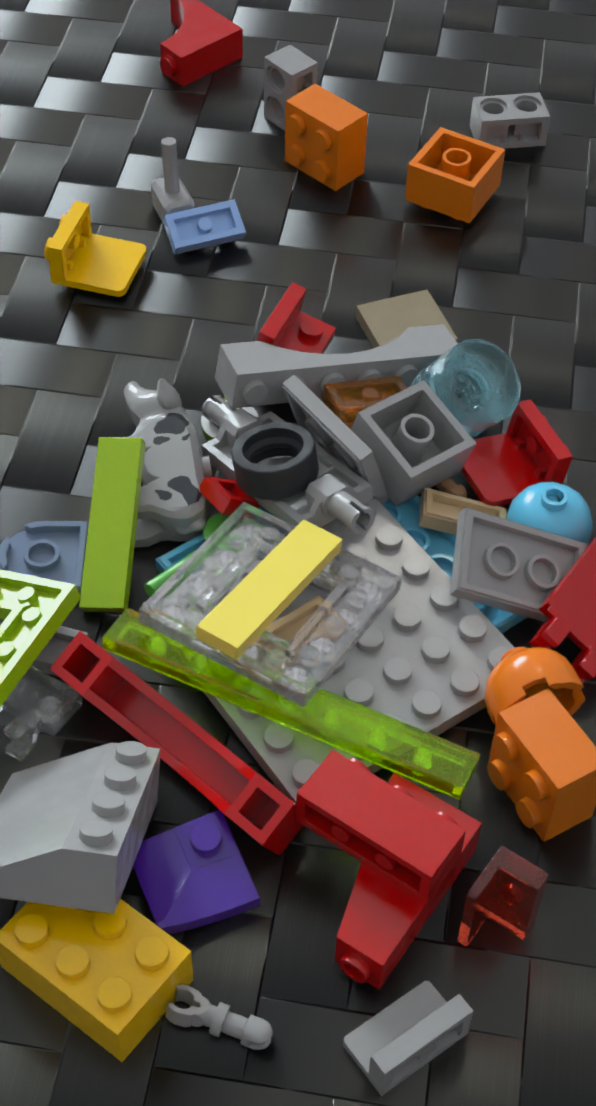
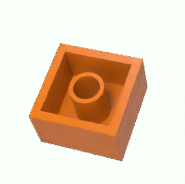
M313 84L286 100L285 161L332 190H339L364 173L368 113L321 86Z
M440 127L408 164L405 200L420 205L423 208L448 215L456 220L470 223L500 186L505 149Z
M549 688L498 712L487 771L493 784L499 790H505L514 802L517 814L523 824L528 828H533L542 841L545 842L592 817L596 806V746Z

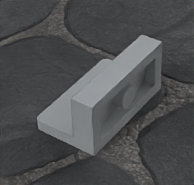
M424 981L344 1037L343 1046L375 1089L383 1096L466 1036L469 1031L473 1009L460 994L446 1002L430 981Z

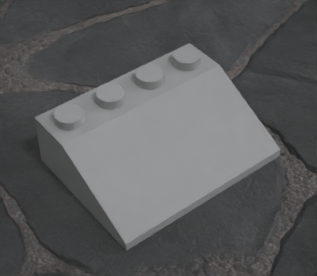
M136 741L111 742L12 773L0 794V898L115 914L158 802L161 749L146 747L144 744Z

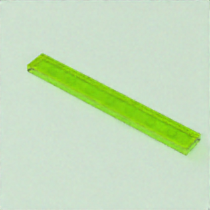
M126 608L103 636V649L458 800L461 799L478 766L481 755L479 753L243 655L235 660L197 639L196 636L132 609Z

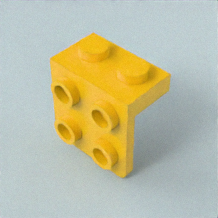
M74 201L68 213L62 215L59 228L52 238H48L44 249V257L49 261L51 283L116 297L126 294L147 255L144 244L92 234L89 203Z

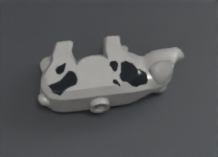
M161 378L158 381L157 390L140 387L136 381H131L125 386L124 398L132 422L137 428L128 437H142L146 443L142 472L143 486L140 491L139 520L137 521L135 547H149L166 540L189 541L203 533L206 522L209 519L208 501L201 494L199 488L204 477H212L209 456L200 457L196 429L182 406L179 393L164 378Z

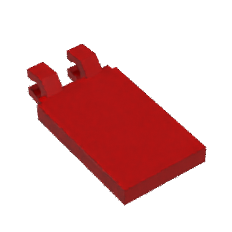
M596 537L540 606L539 610L549 619L529 642L532 647L551 649V647H557L568 636L582 650L571 663L582 684L585 679L589 681L596 675Z

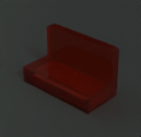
M501 845L467 894L457 941L467 947L487 918L524 940L535 923L549 874Z

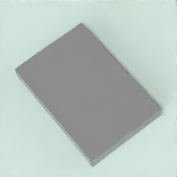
M295 375L282 383L297 424L312 434L315 444L370 483L374 500L377 499L381 504L389 500L373 451Z
M465 507L458 514L450 595L546 622L549 618L539 610L540 606L585 551L587 543Z

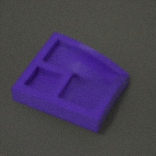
M220 810L142 841L133 864V869L156 925L166 933L173 934L205 926L261 905L258 892L227 821Z

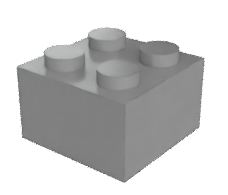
M425 380L358 412L351 428L373 451L387 494L396 506L422 493L424 488H431L461 472L477 444Z

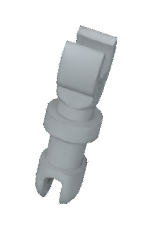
M177 985L174 998L176 1002L182 1001L190 1006L189 1008L181 1009L173 1003L167 1004L165 1017L175 1025L182 1027H200L204 1025L210 1028L209 1034L220 1037L221 1033L240 1039V1045L253 1050L265 1049L271 1042L273 1030L269 1022L254 1015L246 1018L230 1012L231 1005L220 1002L218 1007L212 1005L207 998L203 997L198 990L191 986Z

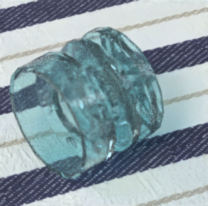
M466 339L455 345L438 359L421 369L411 385L413 386L425 380L472 438L509 417L517 407L521 393L518 370L510 356L496 344L483 339Z

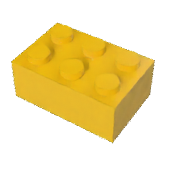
M122 899L118 903L115 914L27 902L0 930L1 967L121 1062L126 1059L164 1015L167 1004L175 1002L176 986L181 984L189 986L193 981L191 950Z

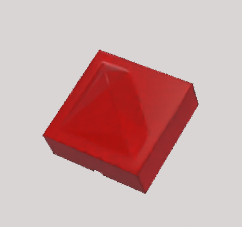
M208 476L204 477L199 486L201 494L222 515L254 518L260 507L257 500L248 496L238 487L236 480Z

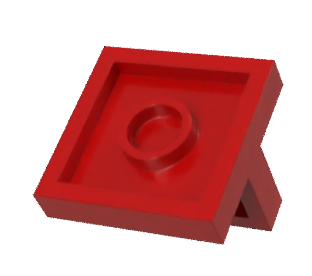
M292 282L260 330L257 341L300 352L324 354L334 337L336 328L301 312L307 289Z

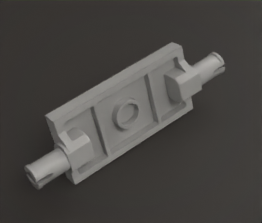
M215 395L213 396L215 401L208 398L203 403L202 414L220 428L216 438L201 445L203 456H209L210 464L229 480H236L231 456L234 442L244 432L256 426L285 421L272 411L255 417L243 408L231 409L223 397ZM317 444L316 451L319 464L317 479L309 483L305 491L293 497L280 500H261L253 497L261 506L291 530L303 519L318 527L338 519L349 527L354 534L362 533L361 528L365 531L368 530L375 520L374 511L364 505L373 500L372 485ZM276 456L264 459L257 464L277 465L286 463L293 459V457Z

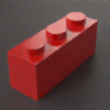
M335 750L329 753L296 795V821L425 903L430 900L461 857L466 830L461 828L451 816L441 811H433L415 800L411 793L402 786L387 783L372 774L361 761L354 758H346Z

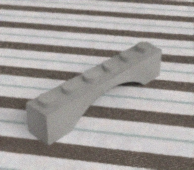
M444 324L408 327L399 337L385 345L348 354L300 352L277 347L262 341L220 344L215 380L231 409L289 403L282 383L293 375L300 379L319 399L384 393L392 390L403 391L425 380L430 388L449 386L456 383L464 351Z

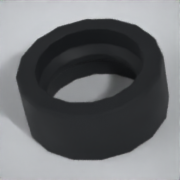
M272 422L256 426L244 432L234 442L231 451L238 487L251 497L261 500H280L293 497L305 491L309 483L317 479L319 464L316 444L312 434L299 425ZM276 456L293 457V459L286 463L277 465L257 464L264 459Z

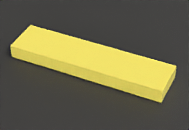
M303 519L196 626V638L237 660L341 551L343 539Z

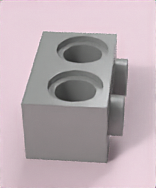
M288 45L264 57V117L284 131L286 100L313 84H317L318 62L292 45Z
M540 92L473 97L470 129L474 139L503 149L545 146L550 115Z

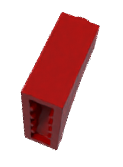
M170 0L171 22L179 30L173 36L160 43L161 72L183 87L243 58V29L199 0Z

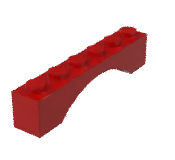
M78 632L49 668L81 696L146 747L161 749L160 759L186 779L222 813L265 848L280 856L304 826L296 821V803L83 632Z

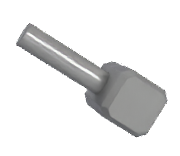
M166 137L161 140L164 177L154 179L151 183L152 205L162 222L164 215L195 208L194 200L178 175L176 139L172 137Z

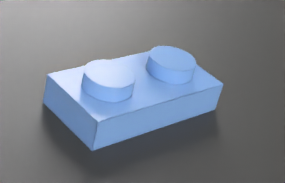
M235 199L164 215L163 219L174 255L244 239L246 234Z

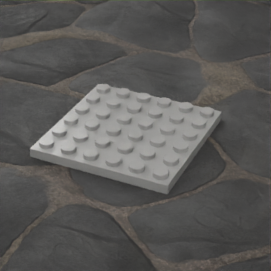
M377 499L364 504L374 511L375 520L368 530L365 531L361 528L362 533L354 534L349 527L338 519L320 527L343 539L341 551L272 622L274 623L319 595L347 625V636L318 651L315 656L297 667H290L278 674L277 679L271 683L245 653L235 660L197 639L196 626L292 531L290 528L143 602V614L274 785L295 803L297 792L332 750L346 758H354L361 761L373 774L486 707L485 688L488 676L496 664L501 661V657L507 651L515 648L472 601L450 595L452 579Z

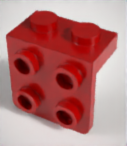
M530 399L516 402L506 433L474 439L477 444L463 466L461 473L481 502L489 506H503L511 504L512 500L519 493L533 484L539 482L563 484L573 455L550 426L546 417L541 414Z

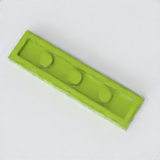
M99 437L79 608L84 612H128L146 444L142 437Z

